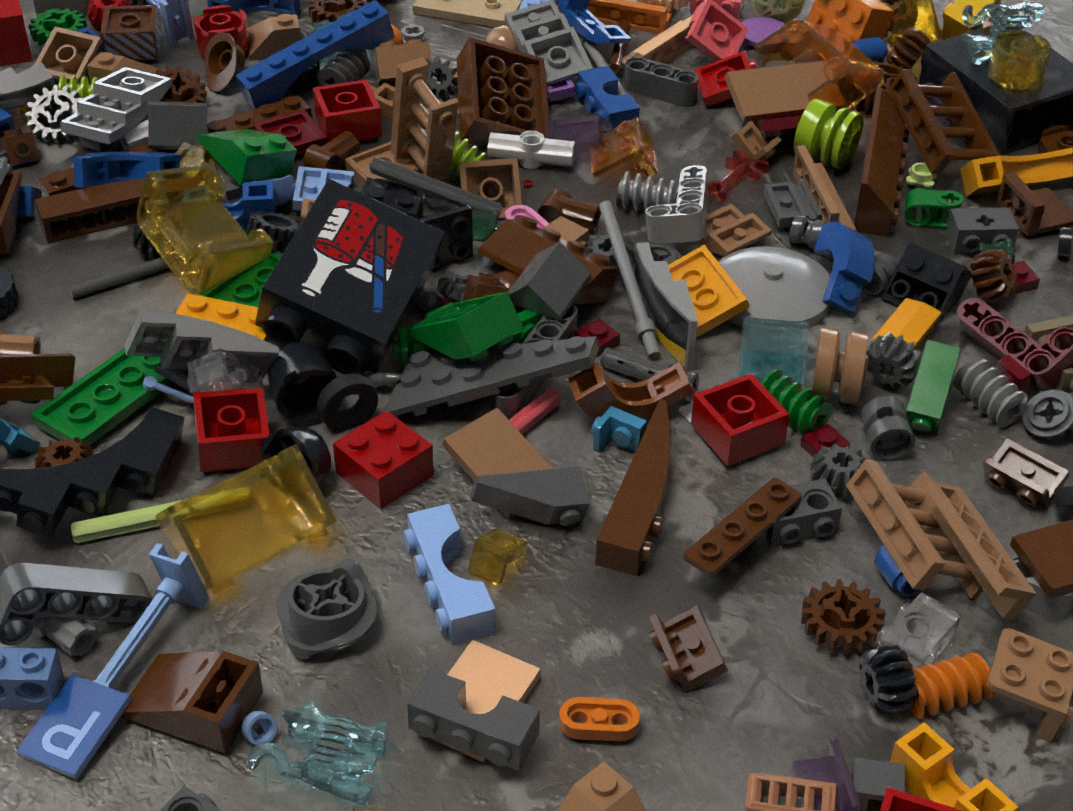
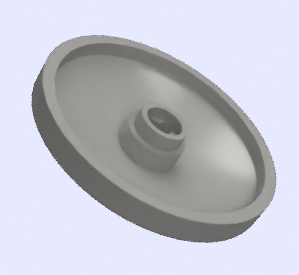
M750 247L732 252L718 261L748 300L750 308L728 319L740 327L770 334L798 332L819 323L831 308V305L822 301L830 275L818 262L802 253L779 247Z

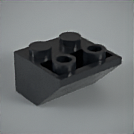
M909 242L881 298L897 306H900L905 298L924 302L942 312L937 321L938 324L959 302L972 272L965 265Z

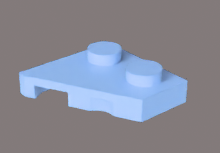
M299 166L292 210L301 211L303 199L316 200L328 179L347 187L354 184V172Z

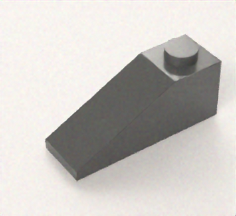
M580 467L476 476L470 494L471 501L547 525L561 524L563 526H570L582 522L590 504Z

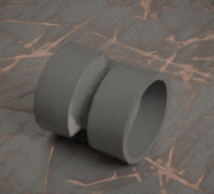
M881 396L865 404L861 411V420L873 456L880 460L893 461L909 454L915 446V438L902 401L896 397Z

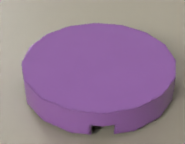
M754 17L741 22L748 28L742 45L746 48H749V45L755 46L757 51L771 52L778 50L779 45L788 42V27L776 19Z

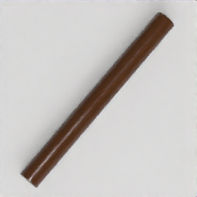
M625 19L620 20L618 26L627 34L629 22ZM625 43L614 44L609 66L614 74L620 70Z

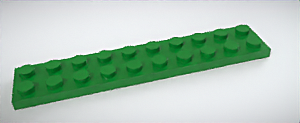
M266 249V251L261 250L199 295L258 307L262 287L281 258V255L273 253L269 249ZM124 347L31 414L34 425L60 441L63 436L67 440L79 437L81 442H89V445H91L162 392L157 389L152 391L146 390L143 387L145 377L153 376L157 379V383L167 387L174 382L154 371L160 361V357L127 356Z

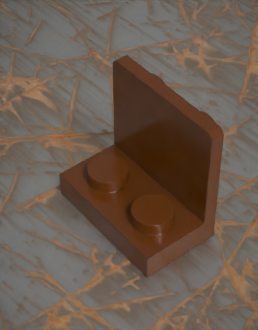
M1014 172L1003 174L997 204L1001 208L1010 207L1017 226L1027 236L1073 226V212L1049 188L1031 191Z

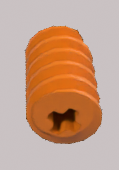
M971 652L964 654L963 657H952L949 661H938L935 665L927 664L923 665L920 669L913 668V673L917 677L915 685L918 692L915 695V704L910 706L909 709L915 717L923 719L924 708L930 716L938 715L939 706L943 711L948 712L952 711L954 704L959 708L966 707L968 700L973 704L980 703L982 696L987 700L994 699L996 692L991 691L987 687L990 667L979 654Z

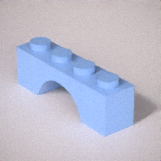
M450 504L407 514L408 529L403 530L405 546L408 551L413 550L415 553L413 561L417 576H424L426 580L424 582L426 598L429 604L435 603L436 605L435 617L440 632H447L451 645L495 634V607L484 582L460 578L446 568L452 559L461 554L460 527Z

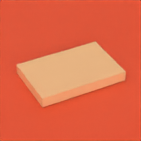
M472 640L447 675L466 682L465 710L473 714H484L497 706L502 695L524 703L541 677V668ZM432 737L430 738V739H432V740H434V741H437V742H439V743H441V744H443V745H446V746H448V747H450V748H452V749H454V750H457V749H455L452 745H450V744H448V743L442 742V741L437 740V739H434V738H432ZM459 751L483 763L486 758L474 753Z

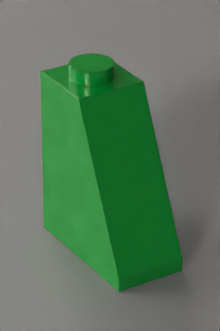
M927 340L906 410L908 422L913 429L920 432L939 431L953 386L954 376L956 375L960 347Z

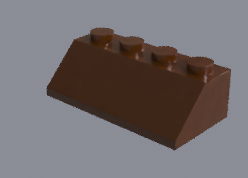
M521 216L520 219H506L478 249L477 253L521 275L536 254L560 241L591 272L590 280L573 304L607 303L619 268L609 263L610 259L598 253L590 254L585 251L586 246L572 240L567 242L561 239V233L549 228L542 229L537 226L538 222L526 216Z

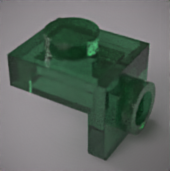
M472 210L473 241L485 242L502 225L497 224V211Z

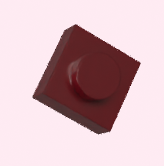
M1026 262L1013 263L1016 266L1015 273L1018 275V278H1016L1018 288L1014 294L1038 289L1040 278Z
M600 318L575 331V337L597 338L599 344L597 356L603 354L607 347L612 349L620 344L621 334Z
M1009 355L998 361V369L1001 375L1007 376L1010 383L1016 384L1019 389L1018 391H1024L1028 397L1031 373Z
M827 423L803 435L800 446L814 458L820 452L821 447L831 448L836 443L839 447L845 448L848 444L850 446V442Z

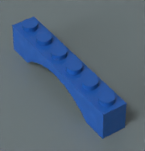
M373 0L265 60L247 68L236 75L244 99L253 109L259 108L264 104L278 102L297 77L319 60L349 49L373 50L375 47H379V44L392 40L395 36L389 13L376 0Z

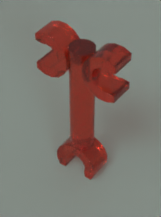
M734 150L733 158L727 156L725 159V168L731 172L720 181L708 182L709 196L712 193H718V201H725L728 188L748 172L750 179L759 181L761 172L764 174L768 173L769 163L765 160H754L751 157L746 158L743 151Z

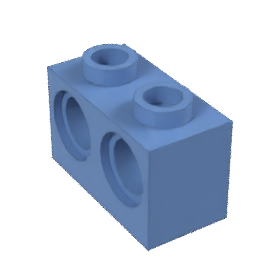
M0 648V709L46 710L63 687L65 680L57 649Z

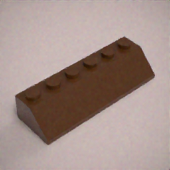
M883 88L876 89L854 226L859 233L889 237L890 226H897L910 132L905 127V122L896 104Z

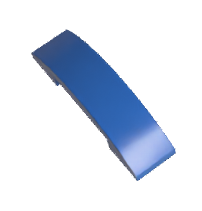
M557 0L568 22L586 39L599 44L630 43L631 37L618 25H604L587 9L590 0Z

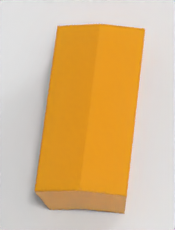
M905 298L874 335L871 343L878 335L884 336L891 332L895 338L903 334L904 341L907 343L914 342L913 349L916 350L936 326L942 312L924 302Z

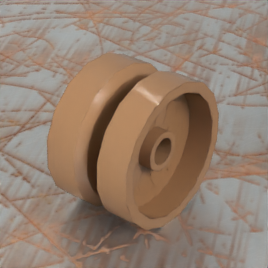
M821 327L811 389L813 397L816 395L821 396L823 401L827 402L831 398L834 382H839L838 400L840 404L858 405L861 385H864L868 363V355H866L868 333L851 331L846 337L844 351H840L839 330Z

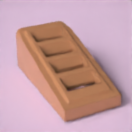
M749 773L745 809L746 811H818L814 810L815 796H822L821 811H836L838 787L836 783L764 773ZM763 796H768V803H763ZM780 796H786L785 806L779 805ZM798 796H804L803 808H797Z

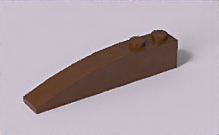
M183 175L126 180L96 185L35 199L40 225L47 243H52L137 223L142 218H151L152 215L160 217L162 214L170 215L182 212V186L212 184L214 195L220 201H222V194L218 175Z
M659 399L598 535L595 565L637 576L642 563L648 564L651 559L654 547L652 539L653 537H660L664 524V517H661L665 502L670 456V425L666 400Z

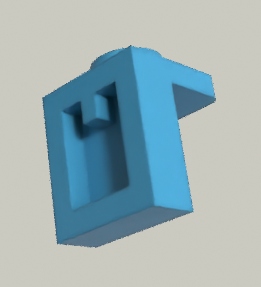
M610 406L602 417L598 416L592 425L593 449L600 452L608 441H611L636 452L647 428V421Z

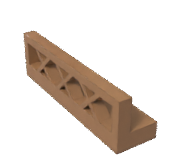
M797 146L793 176L797 184L805 180L822 214L821 220L827 223L839 222L857 231L822 162L814 163L806 146Z
M931 481L925 488L936 504L930 511L1001 617L1013 620L1036 595V592L963 489Z

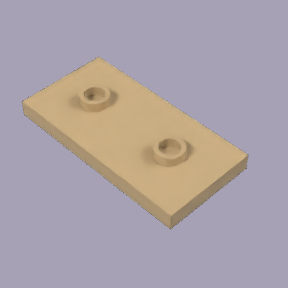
M416 0L412 7L413 14L495 28L503 25L507 26L505 14L519 10L523 0Z

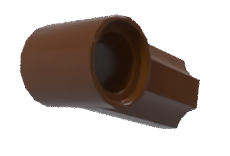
M346 130L322 147L316 144L311 145L305 152L303 158L304 166L340 170L344 159L360 151V143L352 132Z
M563 189L552 190L537 212L549 224L562 216L593 232L598 227L601 217L598 205L572 199L571 195Z

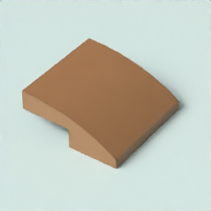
M729 204L707 214L705 236L703 239L695 242L701 246L705 245L713 253L727 256L732 252L741 250L770 236L772 230L754 213L744 216L734 205Z

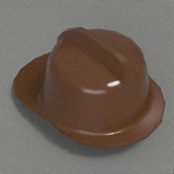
M221 32L210 39L206 47L207 87L213 92L222 91L232 80H236V75L244 69V51L235 44L233 37L229 33Z

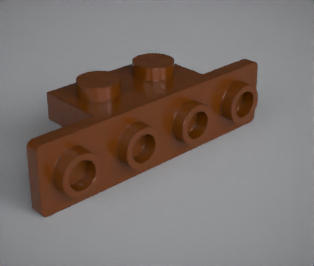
M71 353L0 355V405L7 404V401L37 404L40 403V400L53 399L54 387H70L73 384L75 356Z
M772 478L684 552V560L707 576L713 577L801 501L802 493L778 478Z

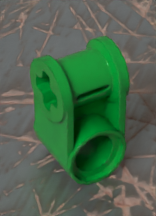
M915 188L906 197L905 220L910 225L916 227L924 226L946 230L948 224L946 217H949L951 209L960 208L963 205L964 197L956 191Z

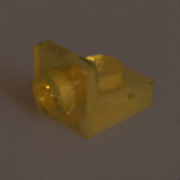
M183 142L176 154H180V176L199 175L203 167L212 170L215 168V163L210 157L211 154L200 144L193 146Z
M498 528L475 539L468 572L492 584H501L507 564L525 554L528 541Z

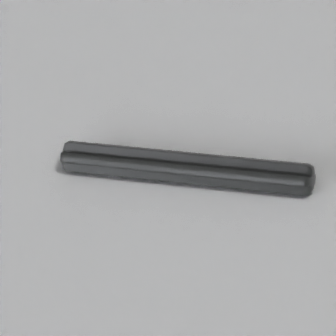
M374 157L372 162H370L369 168L372 174L458 207L469 205L472 212L484 217L497 220L502 212V205L500 203L387 160Z

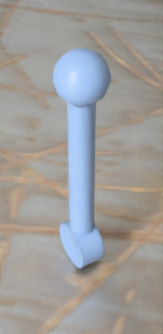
M153 376L144 378L143 387L146 390L152 391L157 389L194 404L193 396L157 383V379Z

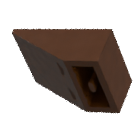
M226 651L158 654L131 692L130 697L132 700L120 717L225 753L240 730L242 720L252 711L263 694L259 662Z

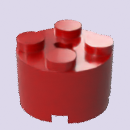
M219 5L202 10L203 15L200 17L196 14L193 20L197 50L202 56L205 57L206 47L210 39L216 34L224 32L229 33L233 37L235 44L244 51L246 58L250 42L247 16L243 10L239 9L238 13L232 10V6Z

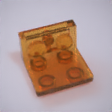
M638 117L622 122L618 127L605 134L597 135L589 142L591 173L594 177L631 159L638 170L642 169L647 177L658 173L654 140Z

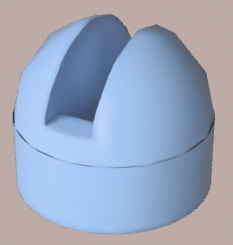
M252 711L242 720L241 730L249 742L256 746H263L271 742L275 737L277 723L272 716L264 711ZM255 722L263 730L259 735H257L252 727Z

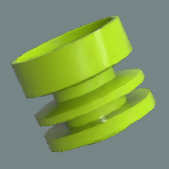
M817 98L812 100L803 112L794 137V153L796 154L797 146L805 145L813 161L821 157V162L824 165H832L835 169L843 170L852 160L859 145L864 125L863 115L856 111L850 113V110L844 107L837 112L836 106L832 103Z

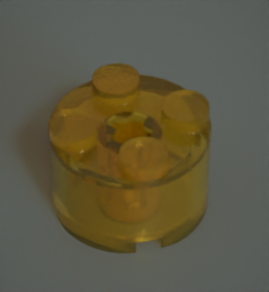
M1020 30L1006 31L999 34L993 44L988 76L994 82L1000 84L1001 89L1007 93H1016L1018 89L1041 88L1045 79L1052 47L1044 37L1037 34L1034 35V38L1025 36L1026 31Z

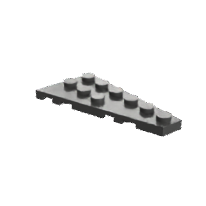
M580 336L554 341L545 339L523 344L513 342L499 347L491 346L487 349L488 355L472 362L469 358L455 360L441 352H417L411 354L401 374V381L397 382L383 412L387 410L396 418L397 415L411 411L414 412L415 416L427 413V409L436 404L445 403L446 406L451 407L500 393L499 387L516 383L517 387L520 388L530 385V380L547 374L551 378H556L592 368L599 350V344L596 337L583 338Z

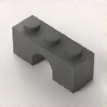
M429 668L407 703L409 729L414 730L422 737H432L448 743L459 751L471 752L487 758L495 765L508 766L519 771L539 736L540 709L502 695L493 710L484 714L470 713L465 710L466 682Z

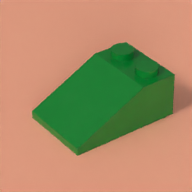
M241 129L197 135V140L240 186L251 181H262L268 178H282L291 175L297 149L282 134Z
M502 292L455 302L406 329L408 336L455 360L469 358L472 362L488 355L487 349L491 346L499 347L511 342L514 339L512 334L523 329V326L508 292Z

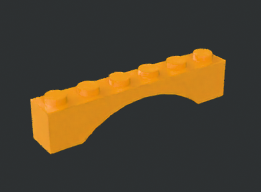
M1073 147L1034 155H998L971 160L960 169L966 197L999 192L1003 174L1014 172L1028 187L1073 179Z

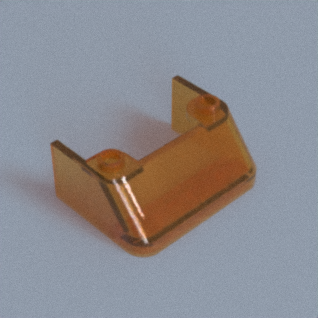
M791 20L754 46L763 68L770 61L794 62L811 49L816 51L827 61L823 72L828 80L807 94L810 102L817 98L832 103L836 106L837 112L843 107L850 109L876 91L877 88H880L884 83L881 68L837 30L803 20Z

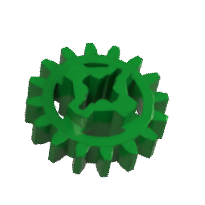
M59 8L45 10L44 15L36 14L37 18L30 19L31 24H29L33 42L38 41V45H43L47 42L55 26L73 31L87 27L84 14H79L78 10L71 12L69 8L60 11Z

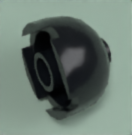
M303 426L287 427L272 432L265 438L261 448V456L266 455L267 466L263 467L264 475L270 485L286 497L290 496V493L298 498L313 492L325 482L331 469V455L323 437L315 430Z

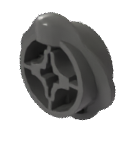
M345 559L334 567L305 573L288 582L279 594L277 615L281 622L284 639L295 657L306 660L318 652L349 645L366 636L375 623L377 605L371 592L369 580L361 565L353 559Z

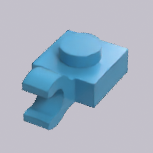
M0 418V444L14 453L21 449L34 454L40 442L20 426Z

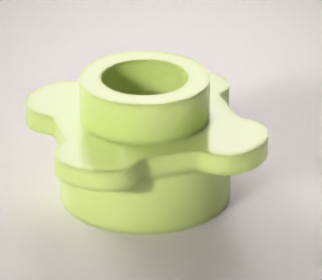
M915 163L909 168L910 176L906 177V182L917 188H932L934 186L933 179L937 178V174H931L926 163Z

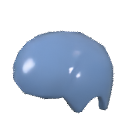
M292 175L282 178H268L262 181H251H273L276 207L284 205L294 195L295 183Z

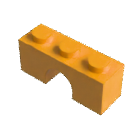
M925 722L895 742L890 762L905 764V789L912 795L963 811H1018L1019 807L987 778L973 788L968 787L956 774L952 763L955 749Z

